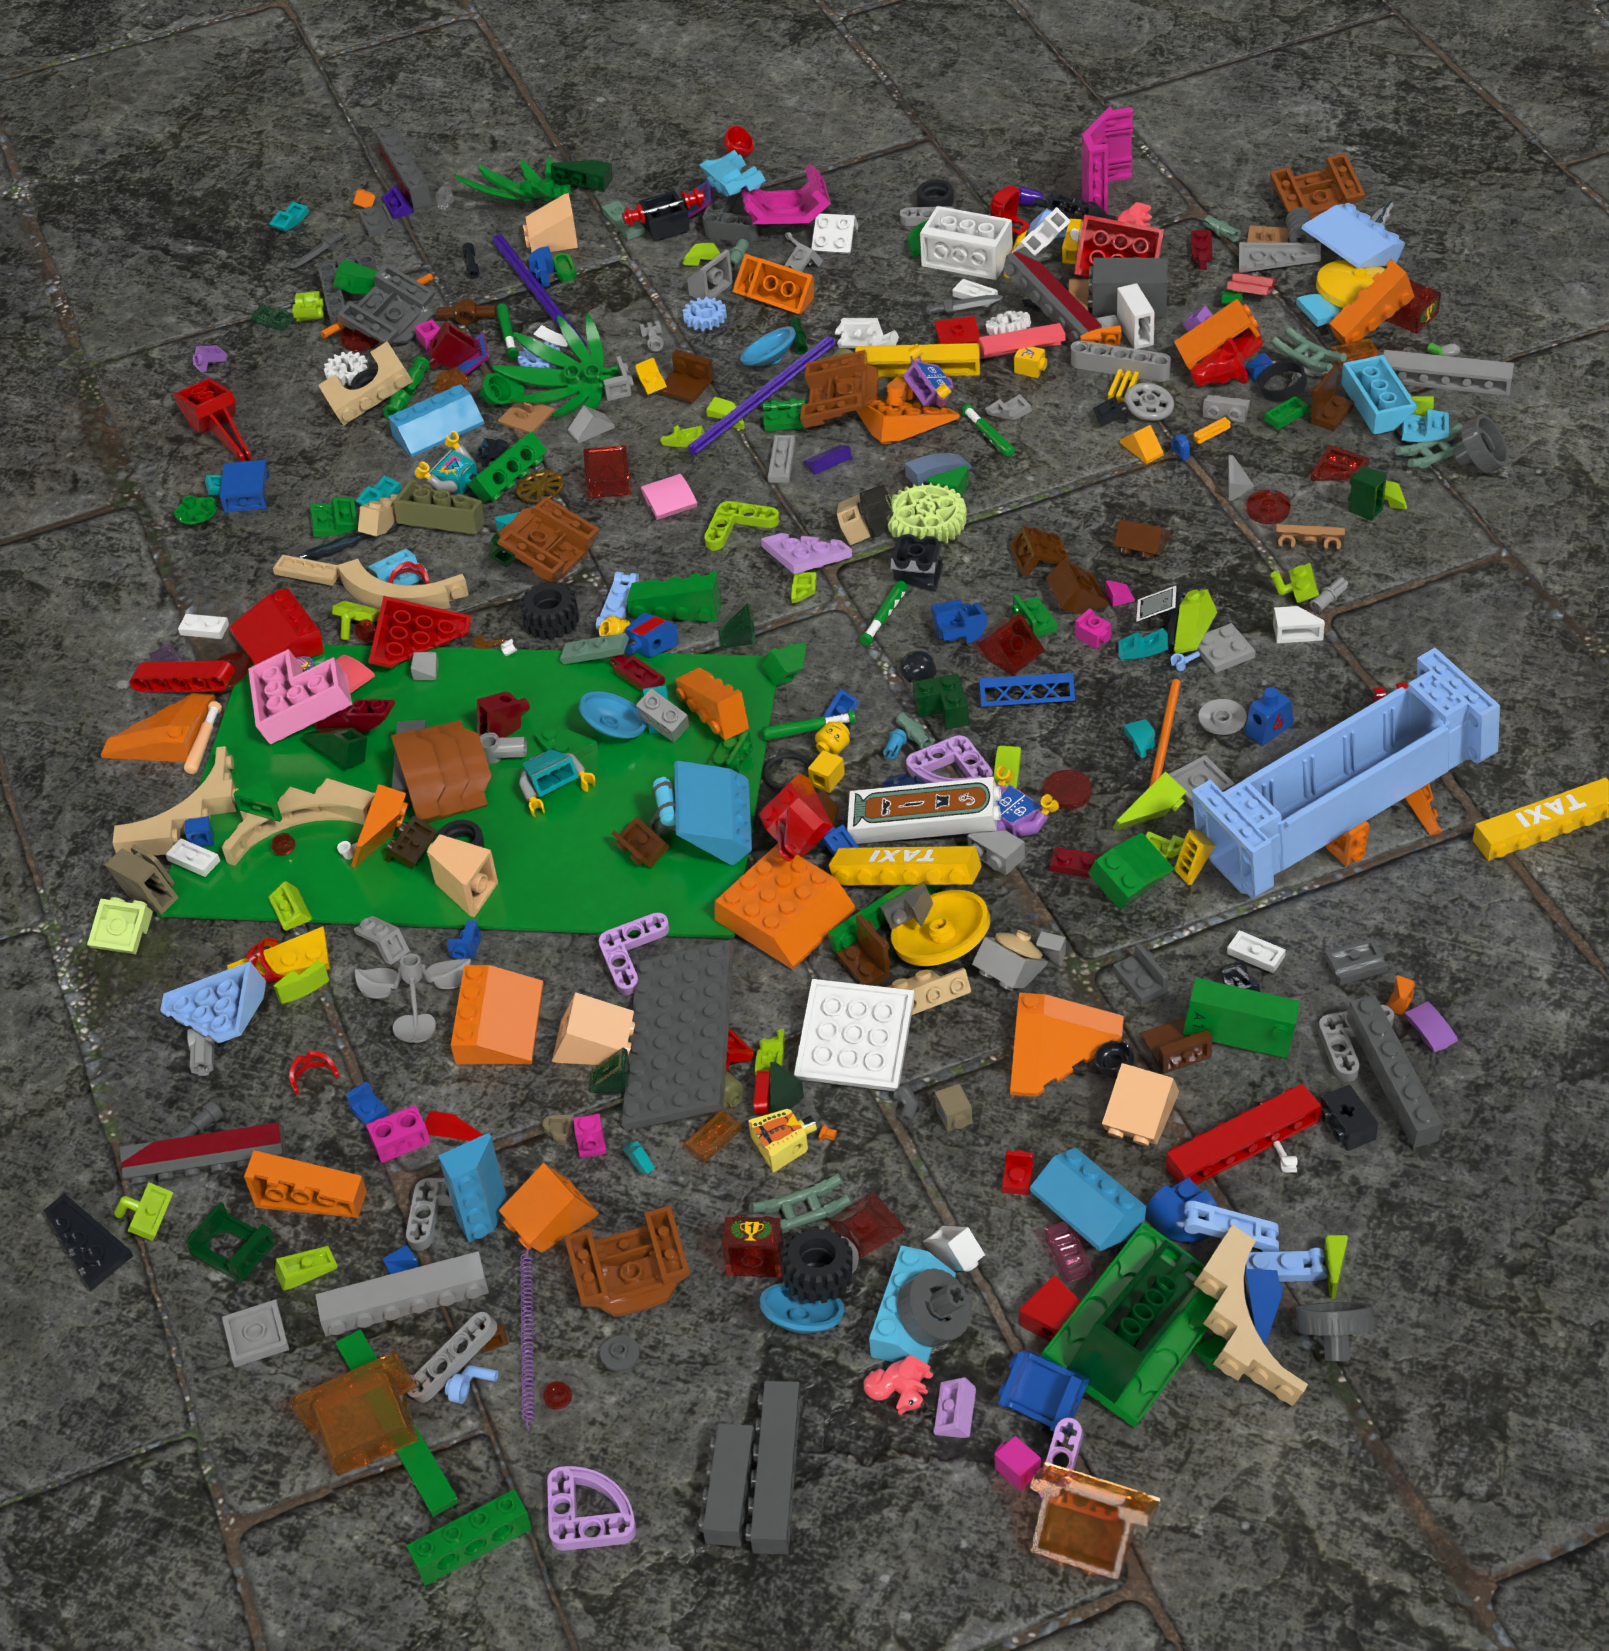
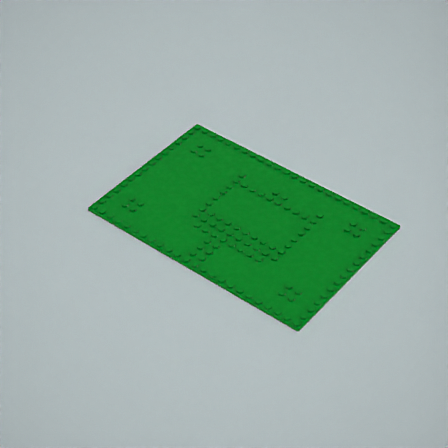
M323 644L324 653L310 657L315 666L333 657L337 660L342 655H347L365 665L375 675V677L351 693L352 704L356 699H394L396 702L387 718L380 725L361 733L367 737L365 762L351 768H346L303 739V734L321 729L316 728L314 723L303 730L285 737L283 740L269 744L256 727L248 670L254 664L245 653L199 787L206 780L215 765L216 747L226 746L228 755H232L234 760V769H231L230 772L235 788L240 790L269 780L277 803L290 787L315 794L317 788L327 778L372 793L376 792L378 784L392 788L395 748L391 736L396 735L397 722L425 720L427 728L461 720L464 728L477 733V699L505 691L510 692L517 700L525 698L530 705V710L521 714V728L506 738L526 737L527 757L502 758L497 763L488 764L492 779L484 791L488 804L487 807L428 823V825L437 829L438 832L444 825L454 820L464 819L476 823L482 830L484 848L491 850L498 884L475 918L471 917L435 884L427 854L428 848L413 869L394 857L390 862L385 860L388 852L385 850L392 838L397 840L400 836L397 834L398 827L395 828L393 835L356 868L351 867L353 858L350 860L345 859L343 854L339 853L337 846L343 841H348L351 845L357 843L364 825L341 820L313 821L280 830L248 849L236 866L227 863L222 846L237 829L239 823L243 821L241 812L238 811L236 806V812L210 815V822L214 831V845L202 848L218 854L220 862L206 877L172 863L168 874L175 882L171 888L179 898L162 915L156 912L158 917L280 922L268 896L286 881L298 889L312 917V920L307 923L360 925L361 921L365 918L374 916L394 926L465 929L467 920H477L479 929L602 934L605 931L650 914L662 913L668 918L670 927L666 936L732 939L736 934L715 921V900L746 873L749 853L732 866L677 836L676 831L665 828L659 837L670 847L654 866L650 868L645 863H642L640 866L629 856L632 852L628 849L625 853L615 844L617 839L611 833L615 830L621 834L635 817H638L648 826L658 809L656 798L653 795V782L658 778L666 777L675 789L674 763L676 761L707 765L723 738L719 734H714L711 727L707 723H703L696 712H692L684 701L681 702L676 694V678L700 667L712 674L714 679H721L724 686L729 684L733 686V691L737 689L742 691L749 729L746 732H750L753 750L744 760L741 771L737 773L749 779L752 838L767 741L762 736V728L770 726L777 687L761 666L767 657L759 655L659 653L653 657H646L636 652L632 654L665 677V684L662 686L666 685L668 701L688 715L689 727L673 743L661 733L650 734L648 723L640 736L630 739H619L599 733L584 720L579 710V703L582 696L586 693L594 691L609 692L621 696L635 705L644 697L643 691L614 671V668L610 665V657L563 664L560 660L563 652L561 650L517 649L513 654L505 656L501 649L438 647L426 651L437 653L439 668L436 680H413L411 672L413 659H407L395 667L388 668L369 663L372 646ZM624 652V654H623V656L626 657V658H627L628 656H629V657L632 656V655L626 654L625 652ZM553 725H557L594 739L597 742L598 749L578 758V761L586 769L585 773H592L595 776V787L591 783H587L589 786L588 792L581 789V778L579 777L541 797L537 796L536 799H540L543 802L545 814H543L542 809L536 808L534 810L536 817H533L529 808L530 801L526 800L519 781L521 773L524 772L522 764L532 756H538L545 752L536 742L535 734ZM742 732V733H740V734H738V735H736V736H734V737L740 739L741 736H742V734H743L744 732ZM412 805L407 806L403 822L409 823L413 815L415 816ZM658 819L657 822H656L655 831H656L657 828H658V823H659L660 819ZM437 834L431 843H434L437 839ZM182 835L181 839L187 841L186 835ZM466 836L456 838V840L469 844L474 841L473 838ZM659 923L654 924L657 928L661 927ZM647 926L644 927L645 933H648ZM632 930L628 935H641V932Z

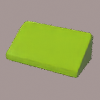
M285 881L268 896L284 930L287 931L312 920L298 889L292 884Z

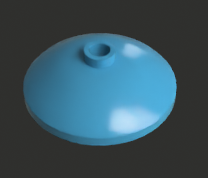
M790 326L782 327L757 339L741 354L740 360L742 364L747 366H765L770 363L774 365L780 362L782 356L787 353L795 339L796 332L794 328Z
M594 691L586 693L580 700L579 710L584 720L592 728L605 736L630 739L640 736L646 728L647 723L638 717L636 705L621 696L609 692Z
M784 1283L768 1287L762 1292L760 1297V1309L764 1315L777 1326L794 1333L810 1334L829 1330L839 1324L844 1316V1305L839 1298L835 1300L827 1299V1303H821V1301H815V1304L809 1303L808 1299L802 1301L798 1299L797 1294L792 1295L789 1293V1288H786Z

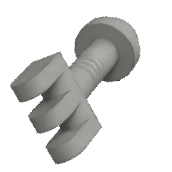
M655 321V326H652L651 322H649L647 327L639 324L642 337L649 336L647 341L648 348L651 351H660L664 345L663 339L657 335L662 333L660 322Z

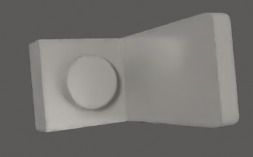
M799 243L784 266L802 272L806 265L811 266V264L820 267L823 260L813 249Z
M620 356L616 357L620 376L603 380L607 401L631 396L630 387H634L627 363H623Z
M374 916L365 918L361 921L360 925L354 928L357 935L376 943L385 963L389 965L394 964L410 951L398 927Z

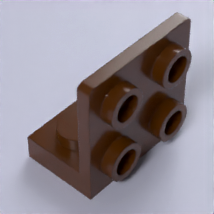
M676 349L672 353L674 371L665 380L667 387L658 390V393L693 403L714 380L711 359Z
M1334 367L1323 375L1318 385L1313 387L1311 392L1313 402L1310 408L1311 424L1333 432L1354 408V401L1335 395L1337 368Z
M1022 526L1009 545L1020 573L1026 576L1030 575L1032 570L1038 565L1039 560L1057 565L1063 559L1070 562L1061 538L1057 534L1043 532L1034 527Z
M859 914L856 916L858 942L837 952V960L857 984L876 986L890 978L889 967L891 962L888 958L890 947L885 937H880L877 934L872 922L866 921Z
M1185 1017L1142 1032V1039L1161 1072L1165 1074L1211 1058L1213 1038L1209 1031L1195 1033L1190 1036L1183 1035L1187 1018Z

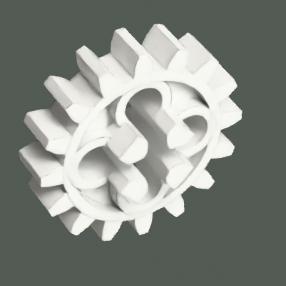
M1006 311L1004 314H998L997 317H991V320L986 321V328L989 335L1023 330L1026 327H1030V315L1022 311L1017 313L1015 311Z
M352 351L348 354L341 352L340 356L335 354L334 359H328V363L324 364L326 378L328 379L336 374L343 386L345 383L351 386L353 378L358 373L369 369L365 356H360L359 352L353 354Z

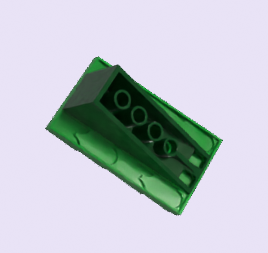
M1143 1222L1044 1349L1041 1356L1090 1378L1085 1392L1097 1401L1099 1400L1102 1405L1135 1428L1209 1328L1203 1323L1218 1300L1205 1294L1194 1285L1205 1265Z

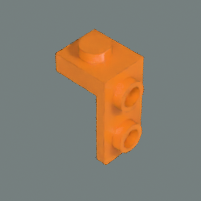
M1367 821L1361 823L1354 829L1328 843L1326 849L1346 867L1353 862L1360 861L1366 854L1370 824Z

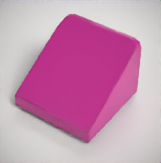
M1109 580L1105 582V592L1113 607L1134 602V597L1127 584Z

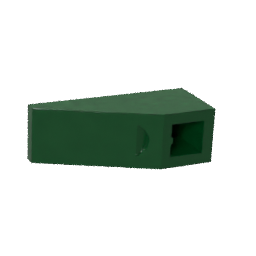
M598 160L555 162L550 165L551 180L555 182L605 192L613 179L612 163Z
M321 728L303 734L304 740L346 768H351L365 762L367 737L354 728Z

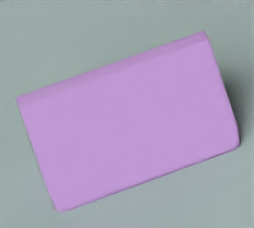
M963 1377L941 1382L934 1427L935 1435L959 1438L970 1436L976 1388L967 1378Z

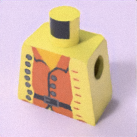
M789 1109L748 1121L750 1136L772 1172L779 1170L808 1150L806 1135L817 1130L812 1116L797 1121Z

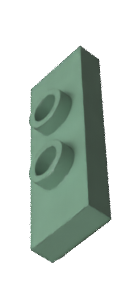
M619 200L601 207L602 213L627 240L645 234L644 227L638 221L634 222L633 227L624 224L622 213H624L625 207Z
M626 633L565 643L560 660L563 664L623 655L629 638Z

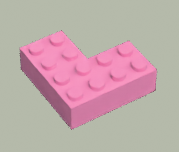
M288 649L248 669L256 727L269 744L283 740L285 737L352 705L348 677L334 657L303 672L302 666Z

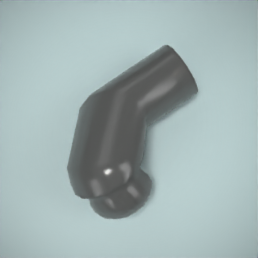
M901 1086L894 1091V1099H897V1102H902L904 1105L900 1120L904 1123H912L919 1102L911 1088Z

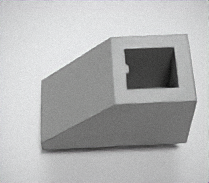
M1006 830L970 833L967 836L968 846H976L979 859L1004 875L1011 872L1025 859V842Z

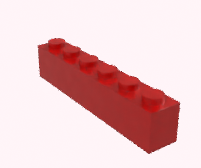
M1303 1083L1294 1088H1288L1281 1095L1273 1099H1267L1249 1111L1241 1112L1236 1118L1228 1122H1222L1204 1134L1196 1135L1191 1141L1181 1146L1173 1147L1167 1152L1166 1169L1178 1184L1189 1177L1197 1186L1274 1146L1275 1141L1282 1142L1320 1122L1322 1105Z

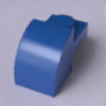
M545 246L536 249L529 256L530 271L537 280L541 281L542 287L550 286L548 274L555 273L550 248Z

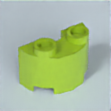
M319 291L296 293L295 304H293L292 309L296 322L324 318L325 300L320 298Z

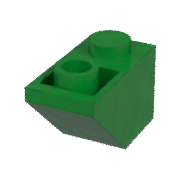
M804 642L795 645L791 643L781 649L774 648L766 654L767 658L761 666L775 686L792 682L803 669L806 645Z

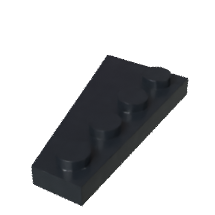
M65 1193L43 1210L90 1292L133 1257L128 1247Z

